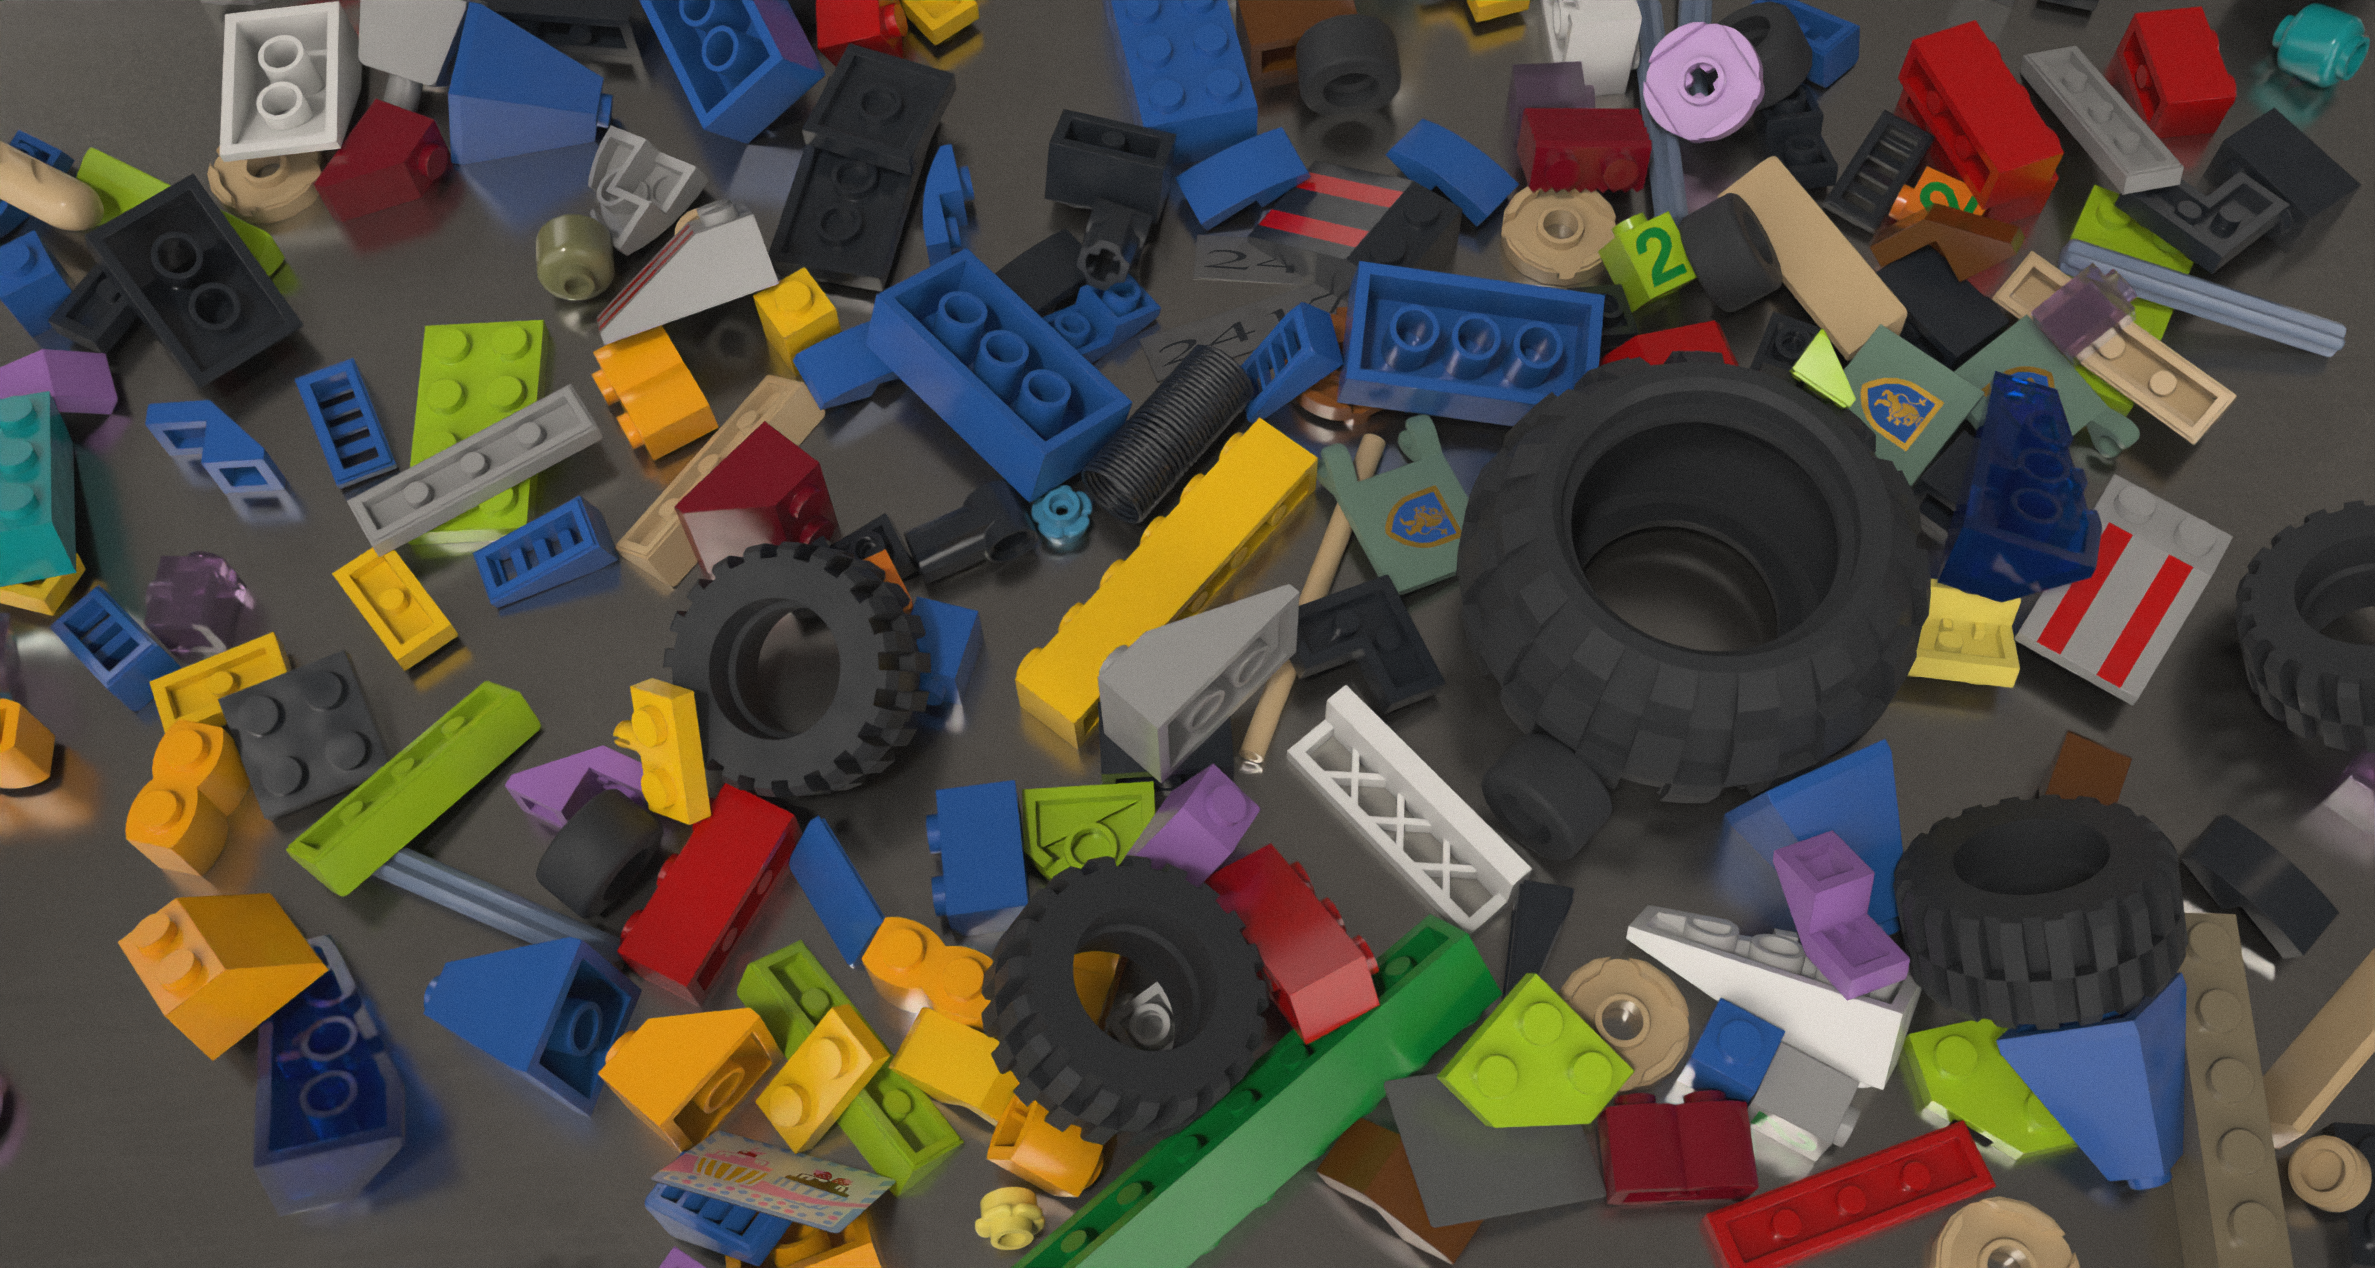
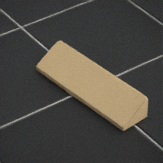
M1776 156L1769 157L1759 163L1718 195L1717 199L1727 193L1738 194L1750 206L1766 231L1781 266L1782 282L1816 324L1825 330L1830 341L1847 361L1855 357L1880 324L1900 336L1907 317V310Z
M2034 251L2028 254L1992 298L1996 304L2018 320L2027 314L2054 346L2193 446L2236 401V394Z
M767 375L621 538L614 548L616 552L662 583L672 587L677 586L698 561L674 506L764 421L799 446L824 418L825 409H819L804 382Z
M2375 948L2264 1074L2263 1083L2274 1150L2276 1148L2280 1150L2304 1135L2375 1052Z

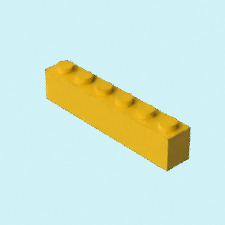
M1260 417L1244 434L1241 432L1235 433L1224 445L1219 461L1206 475L1199 473L1190 480L1181 494L1180 503L1166 518L1158 516L1148 525L1141 537L1140 546L1126 560L1118 559L1106 570L1096 593L1085 604L1082 602L1076 603L1068 610L1059 624L1058 633L1043 649L1036 647L1024 657L1017 669L1015 678L1020 706L1078 750L1099 727L1098 702H1100L1097 677L1105 659L1121 645L1130 647L1146 631L1203 613L1316 489L1318 457Z

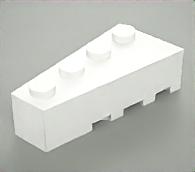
M1540 0L1558 98L1625 94L1630 70L1638 69L1640 59L1638 35L1642 15L1637 0Z

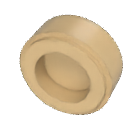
M2322 1135L2305 1140L2295 1149L2288 1165L2289 1180L2296 1194L2304 1201L2324 1211L2344 1212L2356 1207L2365 1199L2371 1187L2372 1172L2366 1157L2356 1147L2337 1137Z

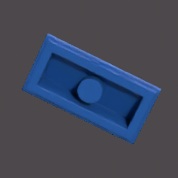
M817 816L810 820L789 861L790 870L846 963L850 967H856L863 963L862 957L884 921L885 916L825 818L821 819L820 816Z

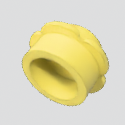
M1005 1187L986 1194L980 1201L981 1218L975 1221V1230L978 1235L984 1238L990 1237L992 1246L1001 1250H1015L1029 1245L1033 1241L1034 1235L1045 1226V1217L1042 1216V1209L1037 1206L1036 1194L1022 1187Z

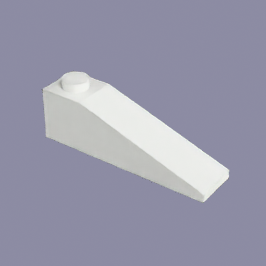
M1647 905L1628 926L1627 940L1716 1001L1723 998L1784 1030L1785 1034L1781 1042L1860 1082L1858 1088L1872 1086L1883 1090L1897 1065L1922 988L1915 983L1910 975L1909 968L1906 979L1847 1001L1805 955L1802 945L1798 943L1797 932L1774 928L1773 934H1758L1750 937L1740 935L1738 926L1727 919Z

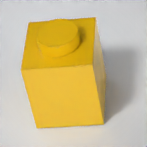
M805 267L778 281L779 284L768 287L753 295L765 336L795 377L800 375L793 362L797 353L842 332L836 308Z

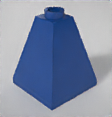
M469 2L448 92L451 163L465 165L595 142L598 127L609 129L614 95L603 93L604 78L486 6Z
M1886 739L1768 790L1725 813L1731 826L1775 870L1776 868L1773 863L1774 850L1833 830L1875 872L1867 914L1888 936L1901 930L1896 918L1899 915L1893 883L1895 882V869L1903 855L1892 751Z
M566 937L445 963L441 975L434 977L426 988L424 994L425 1011L423 1014L571 1110L591 1117L605 1083L597 1073L606 1065L605 1058L612 1045L625 1033L642 989L582 939Z
M2182 972L2176 973L2165 988L2153 998L2143 996L2137 1008L2121 1015L2113 1011L2104 1014L2100 1022L2082 1026L2078 1021L2059 1023V1029L2038 1030L2035 1024H2019L2017 1029L2009 1028L1996 1040L2001 1055L2108 1181L2127 1180L2129 1187L2135 1190L2155 1188L2169 1182L2173 1178L2170 1169L2183 1155L2187 985Z

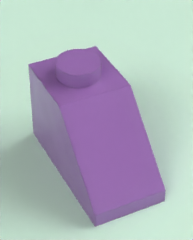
M1213 763L1170 792L1126 856L1147 857L1152 860L1151 868L1161 870L1166 863L1188 872L1185 880L1199 887L1233 852L1261 808Z

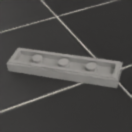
M2077 46L2023 55L2021 75L2122 195L2180 185L2184 166Z
M569 384L347 500V503L377 555L381 557L603 439V436L575 389Z

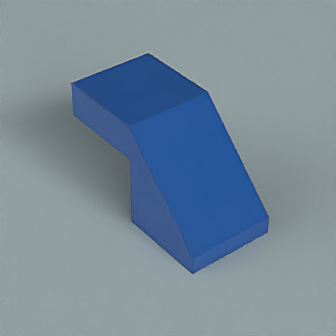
M210 400L148 404L145 425L169 456L202 454L201 464L224 494L285 490L286 478L267 451Z

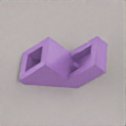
M41 349L0 367V399L50 391L59 412L112 414L118 400L105 353Z
M604 745L512 774L505 784V787L523 811L561 829L587 802L608 789H618L646 812L659 818L662 816L648 809V802L641 788V778L643 776L642 763Z
M1833 830L1774 850L1773 863L1805 955L1847 1001L1907 978L1910 963L1909 956L1867 914L1875 872Z

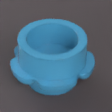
M1058 485L1046 492L1044 497H1038L1034 501L1031 514L1033 521L1038 522V529L1042 535L1054 543L1067 544L1078 540L1085 533L1090 525L1088 515L1092 513L1093 509L1091 500L1084 492H1074L1069 485ZM1060 508L1068 510V513L1065 515H1058L1056 512Z

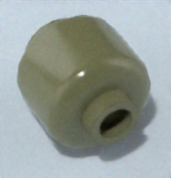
M564 214L552 218L541 227L536 237L537 277L544 289L558 298L569 301H585L599 296L609 288L614 279L613 244L610 233L602 223L595 218L582 214Z

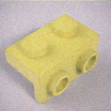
M1931 579L1929 616L1922 626L1916 650L1917 658L1907 677H1925L1966 682L1973 685L2013 688L2020 671L2012 629L2021 603L2019 590L2016 588Z

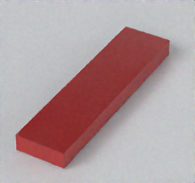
M1964 1120L1707 1213L1702 1221L1723 1268H1785L1986 1194L1997 1186Z

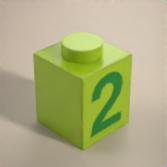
M1669 211L1651 220H1647L1644 212L1624 220L1611 229L1615 238L1598 251L1614 285L1622 284L1632 313L1679 291L1697 278L1686 256L1680 232Z

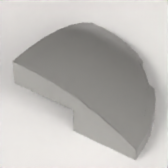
M611 125L596 152L588 186L597 193L596 196L600 203L601 215L594 209L590 211V215L607 228L612 237L613 247L627 256L644 247L668 229L688 209L710 179L698 167L661 153L647 139Z

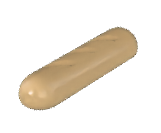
M0 140L1 200L63 230L83 231L93 228L100 223L104 214V207L98 193L93 188Z

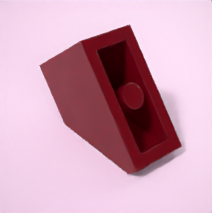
M376 98L343 142L341 149H338L313 185L332 218L345 222L422 198L434 179L439 178L443 174L451 153L434 119Z

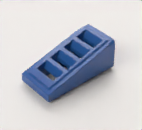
M1755 0L1751 3L1771 1L1786 5L1792 12L1812 49V66L1806 76V79L1827 88L1858 61L1860 26L1798 0Z
M1301 302L1283 317L1241 365L1250 378L1254 390L1253 399L1245 406L1248 422L1254 424L1259 417L1264 420L1344 364L1329 312ZM1287 358L1288 363L1285 365L1284 360ZM1272 368L1274 369L1275 377L1273 380L1270 374V370ZM1258 378H1260V382H1261V386H1262V390H1263L1261 393H1260L1259 386H1258V382H1257V379H1258Z
M354 358L295 378L327 463L339 489L398 468L373 399ZM351 391L354 392L356 398L323 409L321 402ZM361 410L363 417L330 428L328 421ZM367 428L369 429L371 436L337 447L335 440ZM376 447L379 457L345 469L342 459Z
M580 495L473 553L490 603L496 608L593 573L619 560V555L614 549L615 545L602 513ZM579 532L583 539V541L580 543L576 536V533ZM559 540L563 552L556 555L551 543ZM533 549L539 561V565L532 568L527 552ZM509 558L512 559L517 573V577L511 580L508 579L502 561Z
M100 585L91 590L49 627L106 689L131 711L141 710L154 699L150 681L182 669ZM106 615H111L83 640L80 639Z
M685 1150V1151L681 1152V1154H680L677 1158H679L680 1156H682V1155H683L684 1153H686L688 1150ZM657 1183L645 1199L646 1209L672 1237L758 1267L793 1222L760 1212L741 1236L740 1233L757 1211L661 1183Z

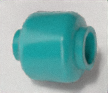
M2321 3L2307 5L2296 16L2287 15L2278 26L2273 38V47L2278 48V67L2284 74L2317 87H2330L2340 80H2349L2359 70L2370 46L2369 37L2364 36L2365 27L2362 20L2355 15Z

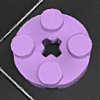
M1692 22L1678 27L1657 44L1648 61L1650 66L1647 71L1646 82H1644L1643 95L1650 114L1666 131L1692 143L1716 141L1736 132L1750 119L1756 106L1761 103L1764 97L1763 66L1756 49L1740 32L1725 25ZM1698 68H1702L1706 73H1711L1714 70L1717 71L1718 79L1713 83L1715 90L1708 96L1703 95L1701 92L1692 96L1689 92V88L1695 83L1692 73Z

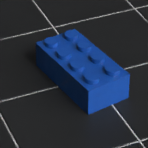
M639 0L703 130L748 144L826 75L788 0Z
M1102 0L1134 125L1177 134L1173 166L1205 160L1235 144L1257 136L1258 106L1227 0Z
M965 248L876 295L865 345L1029 503L1079 473L1093 456L1101 450L1105 443L1113 437L1116 431L1125 424L1133 402L969 249Z
M1359 261L1349 289L1342 351L1344 364L1341 365L1337 402L1514 426L1548 394L1553 392L1558 397L1567 389L1574 390L1575 383L1587 371L1599 367L1605 295Z

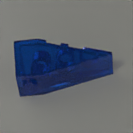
M1995 371L1989 386L1947 535L1937 580L1938 583L1959 589L1968 594L1982 596L2003 603L2092 577L2097 567L2102 523L2098 511L2089 510L2084 496L2088 481L2084 469L2075 468L2069 450L2073 441V435L2057 389Z
M331 934L307 939L329 970L259 1025L253 1169L279 1217L353 1200L405 1144V1086Z

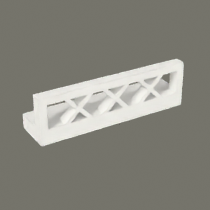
M1347 685L1343 686L1327 700L1325 720L1287 750V759L1449 924L1467 932L1471 939L1514 901L1520 883L1523 884L1524 880H1529L1532 868ZM1334 736L1352 754L1351 772L1324 771L1309 755ZM1359 762H1360L1370 773H1360V772H1359ZM1339 785L1351 786L1350 796ZM1358 786L1386 788L1396 798V817L1369 816L1358 805ZM1404 807L1415 818H1404ZM1384 831H1396L1395 842ZM1404 832L1431 833L1442 844V863L1414 862L1403 851ZM1450 853H1451L1462 865H1460V864H1450ZM1430 877H1441V888ZM1450 878L1477 879L1493 897L1469 918L1450 898Z

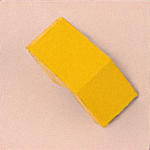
M922 1007L888 1067L940 1103L965 1106L995 1127L1006 1106L1015 1095L1013 1090L1018 1082L1011 1070L1001 1074L991 1056V1053L999 1045L997 1039L988 1037L984 1033L965 1024L952 1021L939 1012L926 1007Z

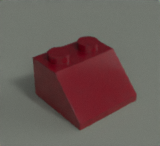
M766 421L757 427L674 506L698 564L708 574L712 573L713 565L729 555L743 557L747 547L762 543L780 545L783 541L811 545L821 536H824L829 541L834 533V529L839 525L820 463Z

